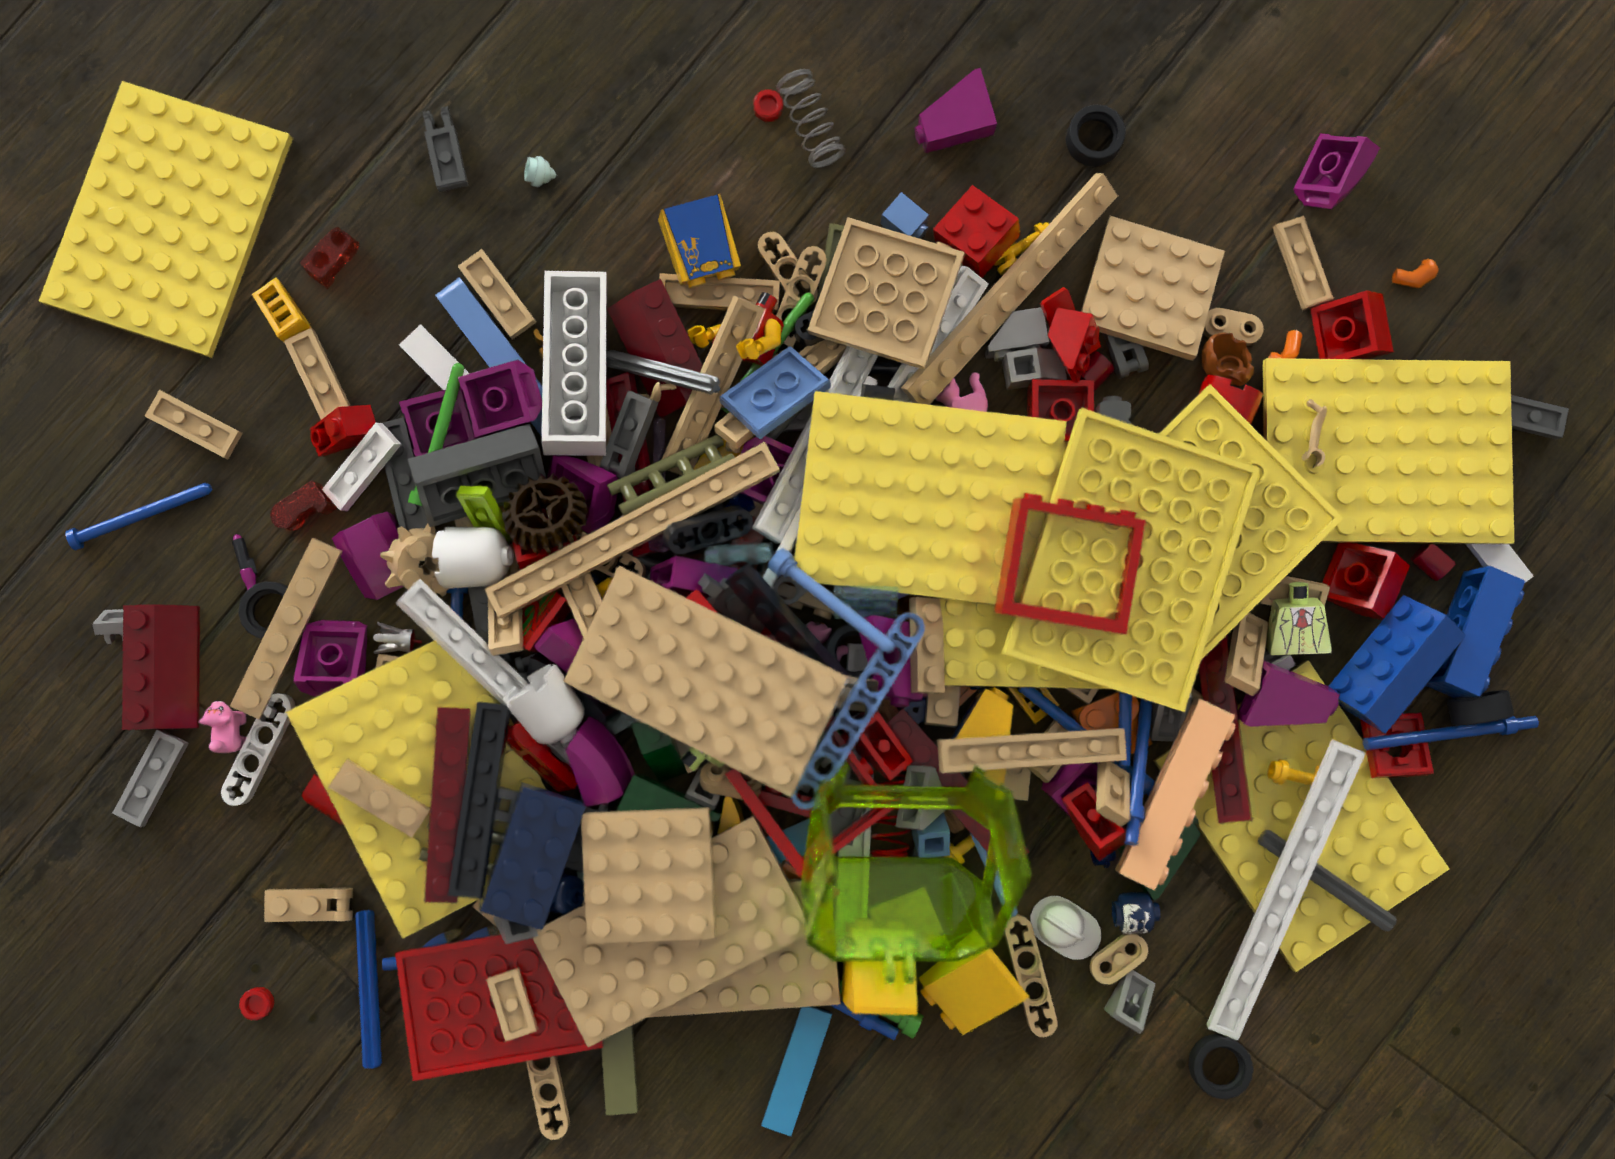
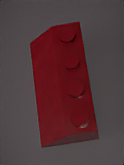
M661 279L633 291L607 308L629 354L696 372L701 371L703 365ZM640 376L650 397L654 385L659 381ZM677 385L675 390H662L661 399L656 408L660 419L684 408L692 390Z
M123 605L122 730L199 728L200 606Z

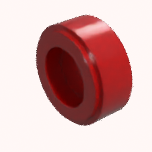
M766 89L760 91L755 96L753 102L754 112L760 120L772 122L781 116L783 100L779 93Z
M255 987L246 991L239 1002L242 1015L249 1020H260L266 1017L274 1007V997L264 987Z

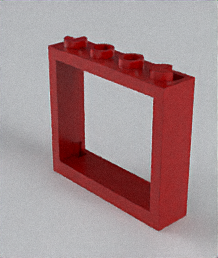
M1024 493V498L1013 499L994 613L1127 635L1146 520L1135 518L1136 512L1120 510V513L1117 512L1116 514L1105 513V507L1086 504L1085 509L1073 507L1074 501L1058 499L1057 504L1043 502V496L1038 494ZM1028 510L1131 528L1127 543L1128 553L1124 561L1125 569H1123L1122 573L1123 582H1121L1118 597L1120 601L1117 603L1118 613L1115 615V620L1013 602Z
M833 715L831 716V718H830V720H829V722H828V724H827V726H826V728H825V730H824V733H825V731L827 730V728H828V726L830 725V723L832 722V720H833V718H834ZM837 730L831 736V741L836 746L845 745L849 739L845 732L840 735ZM850 751L845 761L877 805L806 859L802 858L743 778L742 772L731 767L724 773L801 879L894 809L889 802L893 797L883 783L877 786L871 778V775L875 773L864 757L858 760L852 751Z

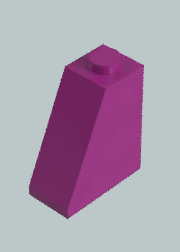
M981 68L974 69L919 115L918 126H915L914 130L918 144L923 143L925 153L994 135L997 121Z
M674 556L651 567L650 581L685 598L698 589L707 599L709 595L698 584L705 573L720 583L723 578L727 579L730 574L738 569Z
M876 615L864 617L866 621L884 635H886L895 619ZM903 621L900 630L906 637H910V622ZM859 632L865 655L869 662L878 646ZM894 647L892 652H883V658L887 664H894L899 660L900 652L896 647ZM910 657L883 698L890 700L891 706L909 707V702L922 700V693H911ZM873 673L871 674L873 680L879 681L878 691L883 685V679L879 674Z
M573 618L549 627L534 646L537 651L568 673L584 637L576 619Z
M1263 660L1260 688L1253 696L1245 694L1238 709L1239 719L1250 727L1326 723L1329 716L1335 713L1340 695L1327 685Z

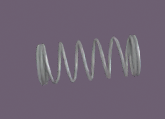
M799 69L785 75L779 80L776 87L778 92L786 94L783 100L784 106L792 108L789 117L790 120L798 123L796 134L805 137L802 142V148L812 151L808 158L810 166L819 168L829 165L842 157L845 153L844 145L837 144L840 141V137H832L814 149L805 147V141L809 137L829 131L834 126V123L822 124L806 135L799 133L798 128L802 123L816 120L824 116L828 111L827 108H820L809 113L802 120L792 118V113L795 109L812 105L821 98V94L816 93L802 99L795 106L786 104L788 95L803 92L815 84V80L812 79L813 74L809 69ZM809 74L799 84L785 89L781 88L788 80L799 75ZM819 96L818 98L807 104L800 105L810 98ZM820 111H824L823 113H821L820 115H818V116H816V117L807 119V118H809L810 116L814 115L815 113H818V112H820ZM831 125V126H829L828 128H826L825 130H822V131H820V132L814 133V132H816L817 130H819V129H821V128H823V127H825V126ZM836 140L827 146L821 147L830 141ZM841 149L834 156L826 160L814 162L818 157L829 151Z

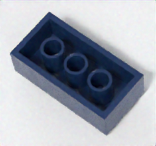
M521 783L485 885L484 897L479 902L480 912L543 930L586 807L582 801L530 784Z

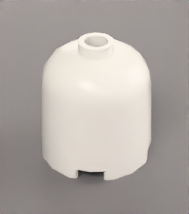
M445 527V531L437 532L433 543L432 558H438L440 572H435V577L438 583L445 589L494 585L505 578L509 566L512 565L514 560L513 549L509 547L505 536L495 528Z
M548 664L529 675L527 679L530 683L520 691L515 686L504 697L503 702L538 743L553 744L561 741L564 744L570 741L577 733L576 728L580 725L584 716V707L572 687L563 682L565 677L556 664L553 666Z

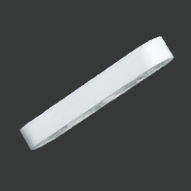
M273 694L262 718H256L222 786L221 796L227 804L233 806L248 803L254 796L290 723L286 712L296 707L293 698L289 695ZM283 700L282 706L286 710L284 713L279 712L274 721L280 722L279 726L273 722L265 721L266 717L274 718L277 709L273 705L275 702ZM265 726L269 727L273 732V739L268 744H263L258 738L260 729ZM251 754L255 755L259 760V767L254 772H249L244 766L245 759ZM238 774L252 778L251 781H243L240 787L244 795L234 798L235 792L232 791V787L239 786L243 780V777H238Z

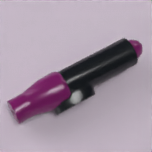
M236 534L233 537L232 544L242 580L248 590L256 584L258 572L254 559L249 556L244 538Z

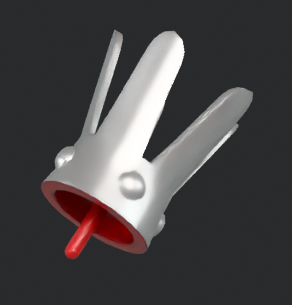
M377 622L383 634H375L373 639L386 644H381L378 650L374 651V654L394 651L409 653L413 651L414 643H422L421 640H415L414 629H398Z

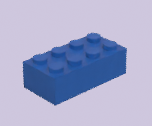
M1492 566L1463 572L1446 615L1466 636L1425 686L1453 698L1480 697L1486 691L1490 683L1488 675L1491 667L1498 661L1501 655L1500 644L1502 639L1512 627L1513 620L1511 616L1513 611L1523 599L1524 591L1522 588L1525 580Z
M1403 595L1334 678L1329 687L1340 695L1338 704L1344 710L1386 734L1466 635L1447 615Z

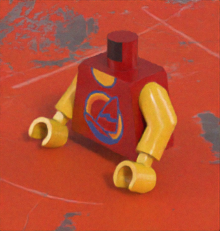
M762 292L756 302V305L761 306L765 310L752 339H744L736 345L742 361L761 366L772 359L775 349L780 346L781 332L784 327L783 322L772 313L778 300L768 293ZM721 324L709 327L707 331L701 325L691 327L688 330V336L693 344L696 343V346L705 348L708 346L709 341L713 344Z

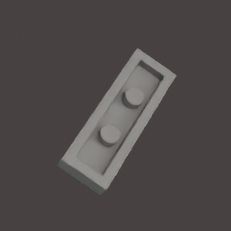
M157 729L117 803L113 814L138 827H144L189 743L162 729Z

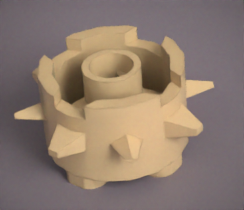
M427 523L425 528H413L410 530H406L402 526L397 528L399 539H395L387 552H381L380 557L387 561V566L391 570V575L385 582L387 588L402 585L409 590L416 581L421 579L435 594L446 595L448 589L443 588L435 577V572H440L438 558H432L433 543L436 537L435 526L429 527ZM420 561H425L423 565L419 566Z

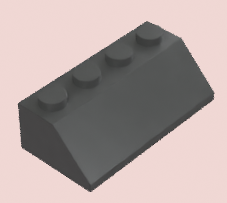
M530 424L407 459L429 527L467 517L466 512L456 497L460 486L489 487L500 507L504 505L503 502L510 501L509 492H518L517 483L521 485L528 484V476L535 481L539 479L541 473L546 478L539 446Z

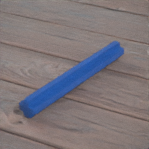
M361 910L356 912L355 919L362 1062L364 1068L373 1069L379 1067L382 1063L375 918L373 910Z

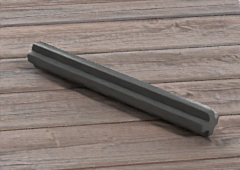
M615 350L606 351V367L710 395L720 391L719 385L721 381L716 376Z
M1264 830L1258 839V843L1278 858H1280L1287 842L1271 830ZM1316 864L1310 880L1382 930L1389 932L1393 929L1397 922L1395 916L1320 864Z

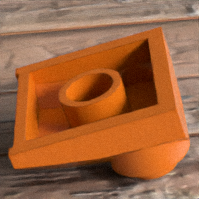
M1119 691L1072 710L1071 713L1074 720L1086 730L1119 728ZM1132 696L1131 754L1135 753L1139 718V703L1135 696ZM1149 736V745H1148V746L1152 745V741H1151V739H1150V736Z

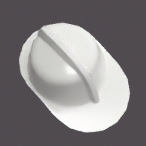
M1048 896L1041 899L1034 906L1030 916L1031 925L1035 936L1041 942L1072 960L1087 958L1098 949L1101 941V929L1097 920L1090 913L1060 896Z

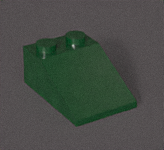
M639 773L633 775L617 810L635 811L707 807L685 798L686 794ZM710 809L711 821H718L721 818L722 811Z

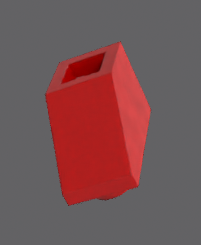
M1057 308L1048 337L1072 381L1079 383L1082 372L1085 373L1089 367V352L1091 346L1096 345L1100 330L1096 325L1093 314Z
M371 405L337 407L310 428L311 442L316 448L318 457L357 446L376 423Z

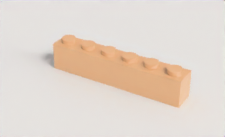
M1193 699L1144 805L1145 815L1144 821L1140 823L1138 846L1126 845L1115 868L1118 873L1153 890L1156 889L1158 884L1162 885L1169 872V868L1166 865L1171 855L1176 856L1181 847L1182 839L1179 837L1184 826L1189 827L1196 813V810L1193 809L1197 798H1202L1207 791L1209 781L1206 778L1211 769L1215 770L1222 758V752L1219 750L1223 741H1228L1235 730L1236 724L1232 723L1235 715L1201 699Z

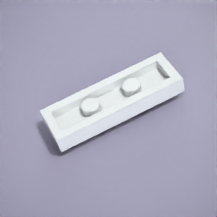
M375 423L324 486L323 492L340 511H348L402 444L383 423Z

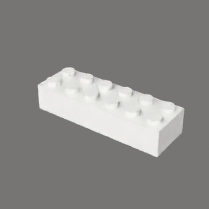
M545 271L542 390L543 455L606 456V272Z

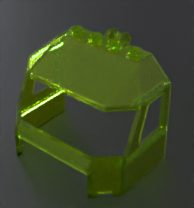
M848 762L838 769L836 775L818 787L810 814L800 885L807 945L832 961H883L882 971L885 984L894 983L896 976L894 961H903L902 973L905 984H912L915 979L913 961H961L998 945L1031 877L1012 791L1002 784L996 786L984 777L986 772L976 765L973 767L965 788L844 785L848 772ZM838 807L961 809L990 830L991 838L983 881L953 858L833 856L828 816ZM998 869L1005 902L995 921L991 894Z

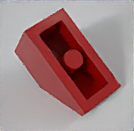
M875 711L855 743V750L883 777L891 781L910 765L913 760L881 714ZM861 712L854 719L862 718L865 712ZM841 729L842 732H845L849 736L846 730Z
M1088 782L1062 798V802L1079 835L1099 861L1125 844V829L1096 811L1097 793Z

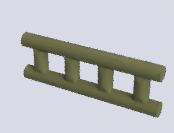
M717 434L607 484V487L612 496L622 492L627 502L620 504L619 508L623 516L735 457L732 453L724 457L721 456L717 448L724 445L722 437ZM706 453L711 463L694 470L689 461ZM678 466L683 476L666 483L661 473ZM650 479L655 489L638 496L633 486Z

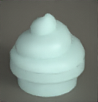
M528 157L524 173L525 181L531 182L532 186L540 187L543 183H548L556 177L555 170L550 167L548 161L544 160L543 157Z

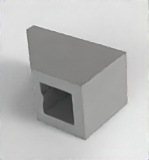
M1042 307L1013 311L985 351L986 359L994 358V361H1002L1007 352L1032 348L1045 349L1049 343Z
M1032 348L1007 352L1002 360L1007 390L1028 387L1032 379L1067 380L1065 368L1053 349Z

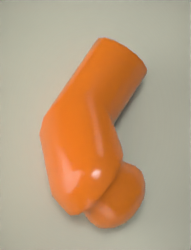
M1425 259L1422 261V265L1413 272L1396 268L1392 276V283L1421 288L1437 276L1439 269L1434 260Z
M1296 330L1289 331L1282 353L1272 352L1268 358L1296 359L1300 351L1302 333Z

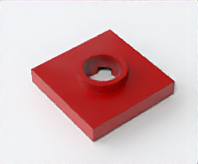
M1402 713L1386 734L1360 719L1364 738L1425 730L1422 713ZM1428 742L1401 746L1399 757L1390 756L1388 753L1390 751L1389 747L1366 750L1372 779L1425 776L1434 773Z

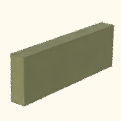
M633 1025L603 1040L602 1064L606 1115L638 1113Z

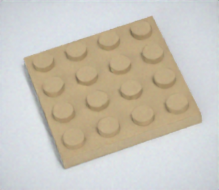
M1110 216L1105 227L1081 312L1093 314L1096 325L1101 333L1194 361L1198 353L1225 251Z
M848 217L807 330L808 334L925 370L965 257V252Z
M710 807L583 813L581 825L587 943L704 940L717 937Z

